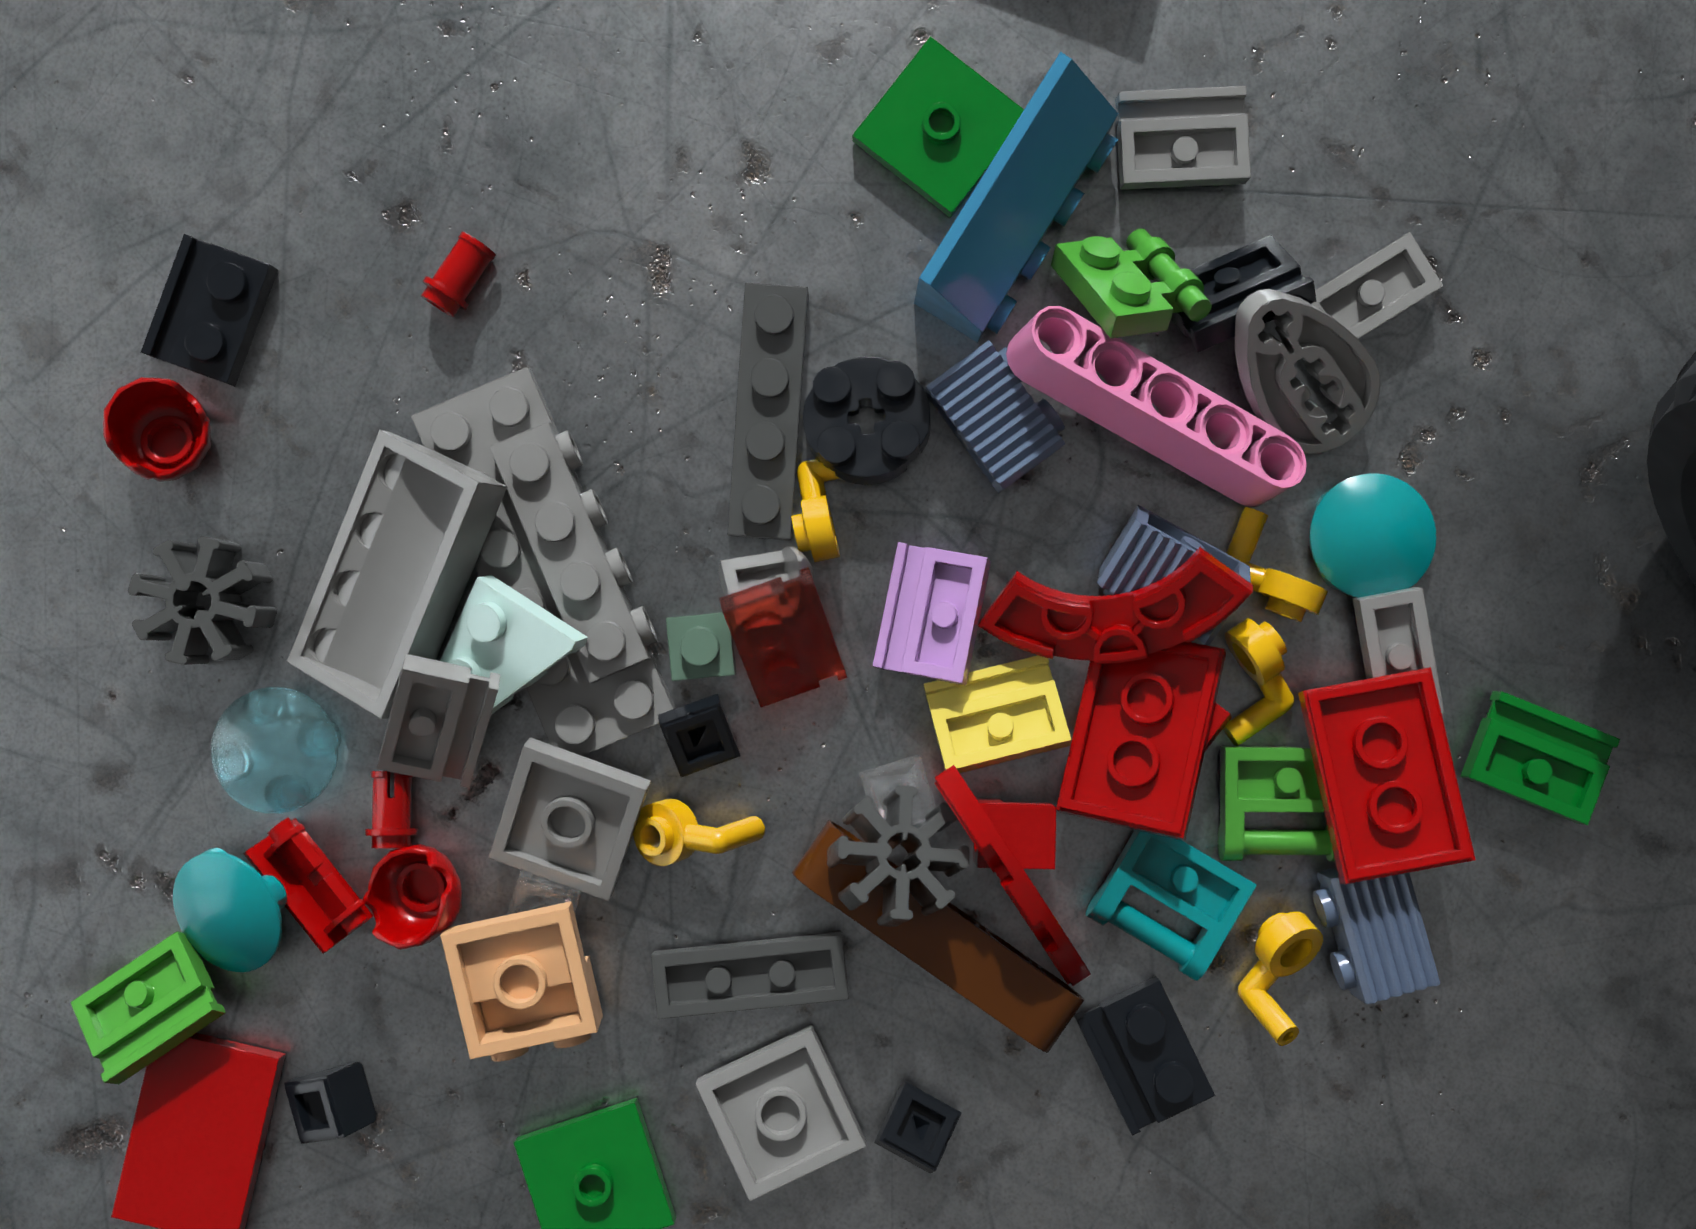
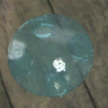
M284 687L257 689L235 700L219 718L211 741L213 769L223 789L242 806L269 814L291 812L315 800L331 781L338 761L341 732L338 726L331 721L326 711L309 696Z

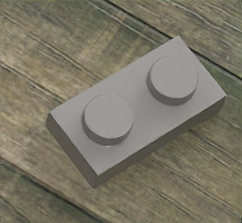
M1409 232L1316 289V302L1311 304L1326 312L1354 336L1360 338L1443 287V284Z
M1412 587L1354 598L1353 605L1366 679L1431 667L1441 713L1445 714L1423 588Z

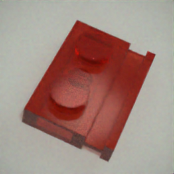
M809 567L800 570L801 576L785 582L782 581L781 577L719 598L723 615L760 707L819 688L820 680L837 675L838 680L848 678Z

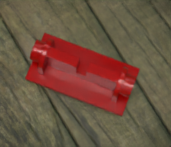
M289 817L284 819L267 833L269 836L243 853L261 876L271 875L281 882L287 894L285 907L322 954L326 953L373 917V914L365 906L366 903L363 899L357 896L306 832L305 826L302 823L300 824L296 818L290 820Z

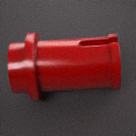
M465 232L460 233L458 241L434 277L426 276L423 283L427 287L421 294L423 299L453 318L459 309L467 310L469 304L465 299L489 262L496 256L490 248Z
M371 771V778H373L372 829H365V835L372 836L371 848H403L411 846V835H418V828H411L413 776L394 773V797L391 798L390 772Z

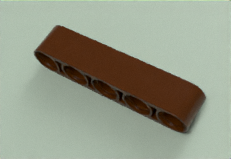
M828 820L792 874L807 888L1036 1048L1048 1053L1085 999L1061 979L951 902L944 908L924 916L921 912L923 907L909 892V910L913 912V918L897 927L880 926L877 923V919L882 916L883 887L877 885L867 894L869 899L866 903L855 910H849L838 898L839 892L852 883H858L868 873L865 870V866L838 864L834 868H829L827 865V850L841 836L848 837L849 841H863L840 825ZM887 858L890 866L894 869L899 867Z

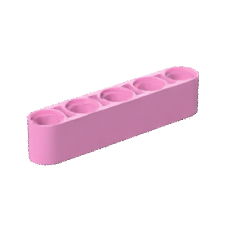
M1048 306L1040 310L1008 344L1006 352L1008 365L1013 374L1021 381L1241 505L1247 507L1260 506L1300 483L1306 473L1307 462L1305 454L1299 443L1289 435L1122 339H1110L1101 327L1067 308ZM1040 340L1048 344L1052 353L1043 347ZM1096 371L1104 377L1107 384L1099 378ZM1152 403L1158 408L1161 415L1155 410Z

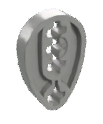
M1272 289L1258 290L1247 296L1240 304L1235 319L1234 350L1239 378L1247 401L1256 417L1289 435L1299 443L1303 452L1307 454L1333 450L1356 436L1372 416L1380 394V375L1377 364L1358 338L1323 310L1300 297ZM1269 311L1276 314L1273 317L1276 324L1274 329L1281 337V342L1272 334H1267L1263 330L1265 324L1262 317ZM1301 358L1306 360L1304 365L1308 373L1322 383L1320 391L1336 405L1335 413L1337 417L1330 423L1326 422L1328 417L1324 410L1310 399L1311 392L1309 388L1295 377L1297 371L1294 364Z

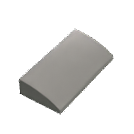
M379 430L287 662L377 717L388 719L405 654L436 660L507 486L427 447L389 431Z

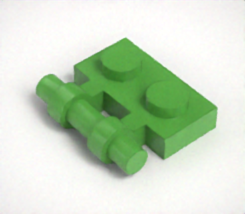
M1137 229L1128 236L1126 246L1129 250L1123 251L1112 237L1105 238L1101 236H1091L1083 241L1058 243L1055 246L1051 267L1110 339L1167 331L1172 313L1184 312L1190 320L1199 321L1205 318L1211 310L1212 304L1204 295L1202 281L1191 270L1181 269L1175 263L1173 249L1162 238L1152 237L1145 229ZM1154 279L1157 281V282H1154V283H1151V282H1150V280H1154Z

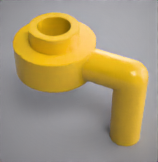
M816 458L803 461L797 468V478L802 498V513L791 516L798 550L801 552L811 551L815 563L840 557L839 547L824 482L841 478L835 476L834 471L825 467L821 461L819 463Z
M1244 507L1226 553L1250 566L1253 591L1269 598L1265 609L1298 622H1302L1305 612L1319 615L1328 590L1293 575L1250 563L1268 515L1256 509Z
M1250 618L1244 619L1224 635L1231 653L1243 670L1258 684L1264 695L1262 699L1234 717L1223 728L1227 737L1237 747L1287 713L1294 705L1293 694L1281 674L1285 670L1282 656L1287 653V647L1283 639L1268 622L1264 621L1258 625Z
M670 798L648 804L642 808L633 837L638 851L645 860L656 866H668L687 859L694 851L722 854L758 841L765 834V826L763 821L757 816H750L717 828L698 825L694 813L685 803Z
M1298 911L1277 913L1261 925L1254 949L1259 960L1238 985L1240 999L1279 1046L1291 1043L1298 1036L1299 1028L1267 991L1279 977L1292 975L1307 966L1318 954L1323 944V935L1304 913Z

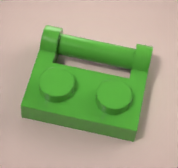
M1220 746V825L1217 838L1220 860L1242 861L1244 855H1326L1329 862H1335L1328 826H1326L1325 830L1245 829V812H1324L1310 747Z

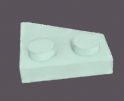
M493 575L477 577L440 661L471 668L470 674L489 678L491 672L500 674L499 689L492 715L511 701L514 694L531 686L548 673L547 670L561 659L584 647L588 637Z

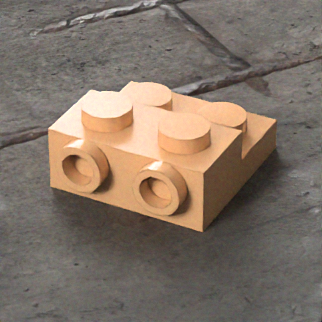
M572 901L448 927L441 933L442 945L470 1059L490 1055L492 1061H507L524 1055L531 1046L553 1042L555 1048L573 1047L586 1042L591 1038L592 1033L598 1032L603 1013L590 957L584 956Z

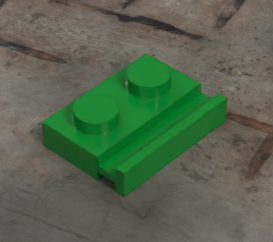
M1492 691L1489 699L1492 701L1486 718L1481 720L1460 777L1574 823L1588 825L1610 768L1607 762L1612 749L1618 747L1620 739L1503 691Z

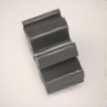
M205 536L198 538V544L201 545L198 558L195 554L197 547L191 543L167 540L153 548V554L161 557L174 581L172 583L166 582L164 576L138 573L132 575L128 588L130 595L165 599L166 606L165 609L145 620H134L132 622V627L140 640L168 641L172 638V633L177 631L172 650L165 654V659L180 665L208 664L210 661V657L207 655L209 645L213 650L211 658L214 661L240 660L251 654L253 646L246 645L233 620L244 621V626L249 628L273 627L277 614L275 607L241 603L240 596L260 583H271L273 581V576L267 565L241 560L237 562V568L230 571L235 553L241 551V545L232 541ZM199 592H203V596H211L209 610H205L204 606L196 605Z
M897 786L883 799V804L887 806L886 821L872 806V797H864L843 816L842 822L845 825L850 824L865 842L849 841L848 837L841 836L827 850V865L829 868H834L838 864L865 866V870L868 873L858 883H852L839 892L838 898L849 910H855L866 903L869 899L867 894L877 885L883 887L882 916L877 919V923L880 926L897 927L913 918V912L909 910V892L923 907L921 912L924 916L944 908L954 899L955 892L953 890L947 891L930 871L944 872L947 877H951L969 866L970 849L968 846L963 845L958 849L932 848L928 840L936 832H941L957 821V817L947 803L942 802L925 815L926 821L919 828L912 826L913 798L918 794V789L914 786ZM901 845L905 848L908 855L902 861L903 864L894 869L889 865L887 858L891 855L892 849Z

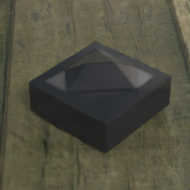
M718 694L658 715L660 728L680 777L741 756L739 746Z
M905 1082L900 1086L874 1143L924 1171L933 1173L937 1170L947 1143L962 1112Z

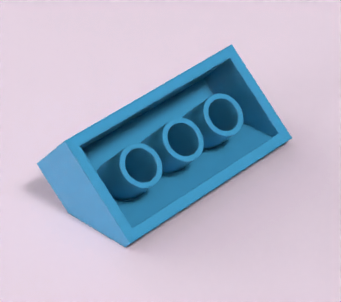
M1060 52L918 280L914 304L976 343L979 342L987 328L998 334L1017 303V300L1008 296V293L1020 274L1029 280L1033 278L1051 249L1050 246L1042 242L1043 237L1053 221L1063 227L1066 225L1085 194L1075 188L1076 184L1087 167L1096 173L1100 171L1118 139L1108 134L1118 116V112L1078 65L1067 55Z

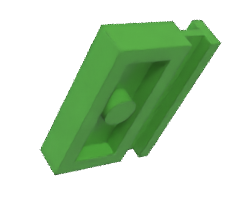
M176 931L70 1002L93 1058L100 1059L104 1072L100 1075L104 1083L121 1084L226 1013L223 1005L217 1004L212 993L215 987L200 954L197 953L184 933Z

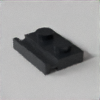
M184 234L141 353L236 387L278 269L262 261Z
M1269 235L1191 269L1204 285V295L1212 304L1211 310L1205 318L1199 321L1190 320L1184 312L1172 313L1171 319L1185 337L1190 336L1195 350L1201 352L1235 337L1236 313L1240 304L1250 294L1258 290L1272 289L1300 297L1311 304L1316 302L1314 280L1310 276L1304 277L1301 274L1300 265L1272 235ZM1272 311L1267 312L1262 317L1264 324L1274 320L1273 317L1276 314Z
M1156 976L1100 1002L1099 1006L1085 1013L1081 1011L1074 1015L1132 1136L1141 1132V1128L1155 1121L1160 1123L1215 1096L1160 980Z

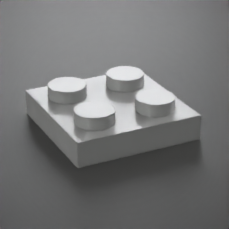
M530 737L522 748L489 859L609 901L615 890L651 780Z
M813 1025L807 1026L697 1078L695 1085L749 1201L866 1147V1139Z

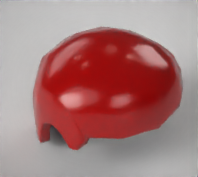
M141 377L118 388L104 408L103 435L107 446L119 461L134 474L147 480L155 479L162 482L174 481L199 467L211 447L210 419L206 416L198 400L178 382L173 380Z
M418 844L391 850L373 867L368 891L365 893L363 901L371 909L376 921L372 934L378 940L401 950L430 943L440 936L444 929L451 927L462 908L463 892L460 878L449 858L436 848Z

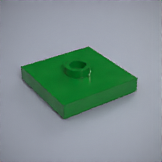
M930 36L854 132L852 141L951 218L979 183L1024 109Z
M638 1097L518 1136L514 1141L541 1229H662L675 1224L676 1214Z

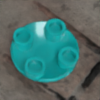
M1361 474L1343 480L1318 499L1310 524V549L1323 581L1331 588L1340 590L1345 594L1359 598L1411 588L1422 578L1431 564L1436 548L1435 521L1424 498L1408 483L1385 474Z
M217 847L210 848L186 862L175 879L173 907L182 933H184L197 953L213 965L232 972L256 970L273 958L280 945L282 936L280 910L287 902V894L281 882L271 875L261 876L259 872L245 861Z

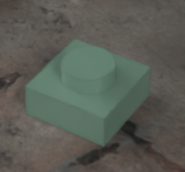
M728 612L666 618L672 681L736 675L733 633Z

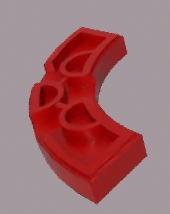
M1201 547L1185 563L1163 579L1146 587L1115 595L1088 596L1066 593L1046 587L1016 571L980 619L978 627L1014 647L1045 658L1053 659L1054 656L1074 660L1094 661L1095 664L1124 663L1146 659L1149 654L1172 648L1185 641L1187 643L1194 641L1215 628L1236 611L1253 593V585Z
M952 765L934 777L936 779L934 784L993 873H996L1001 880L1000 884L1066 983H1071L1074 986L1091 975L1064 930L956 767Z

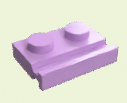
M898 542L873 667L967 685L991 561L987 557L930 547L922 548Z

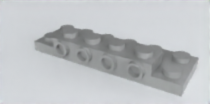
M527 366L412 415V420L424 447L462 463L507 486L475 564L478 576L493 575L588 637L584 647L561 659L547 670L548 673L531 686L526 687L549 743L584 756L659 724V714L676 708L649 647V644L658 641L656 632L645 608L641 606L633 609L624 588L625 585L633 582L629 568L618 547L610 551L607 548L599 527L608 524L604 509L593 489L586 492L583 491L574 470L583 466L578 448L568 430L559 434L533 371Z

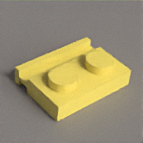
M1036 655L969 672L967 685L940 680L924 683V691L945 770L954 765L959 773L1067 747L1071 744L1070 733L1056 684L1051 674L1048 658Z

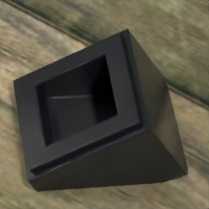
M360 1062L343 1064L284 1083L301 1144L345 1138L374 1123L376 1120V1111L364 1069Z

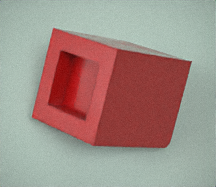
M976 797L1023 869L1055 870L1056 807L1051 803L1003 802L1000 798ZM973 843V861L977 868H990Z

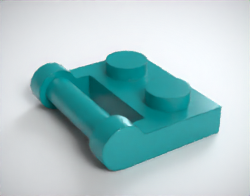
M1135 830L1105 882L1092 897L1085 914L1088 918L1102 926L1109 922L1177 962L1179 964V972L1194 981H1198L1209 968L1257 884L1182 840ZM1130 885L1202 926L1198 936L1191 942L1122 901Z

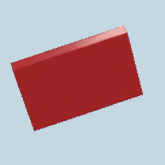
M1185 641L1172 648L1149 654L1146 659L1111 664H1095L1094 661H1090L1056 810L1064 814L1186 841L1226 657L1225 649L1192 642L1187 643Z
M1431 667L1304 690L1298 693L1340 884L1355 883L1476 860Z
M195 1033L146 1066L111 1218L159 1229H245L286 1053Z

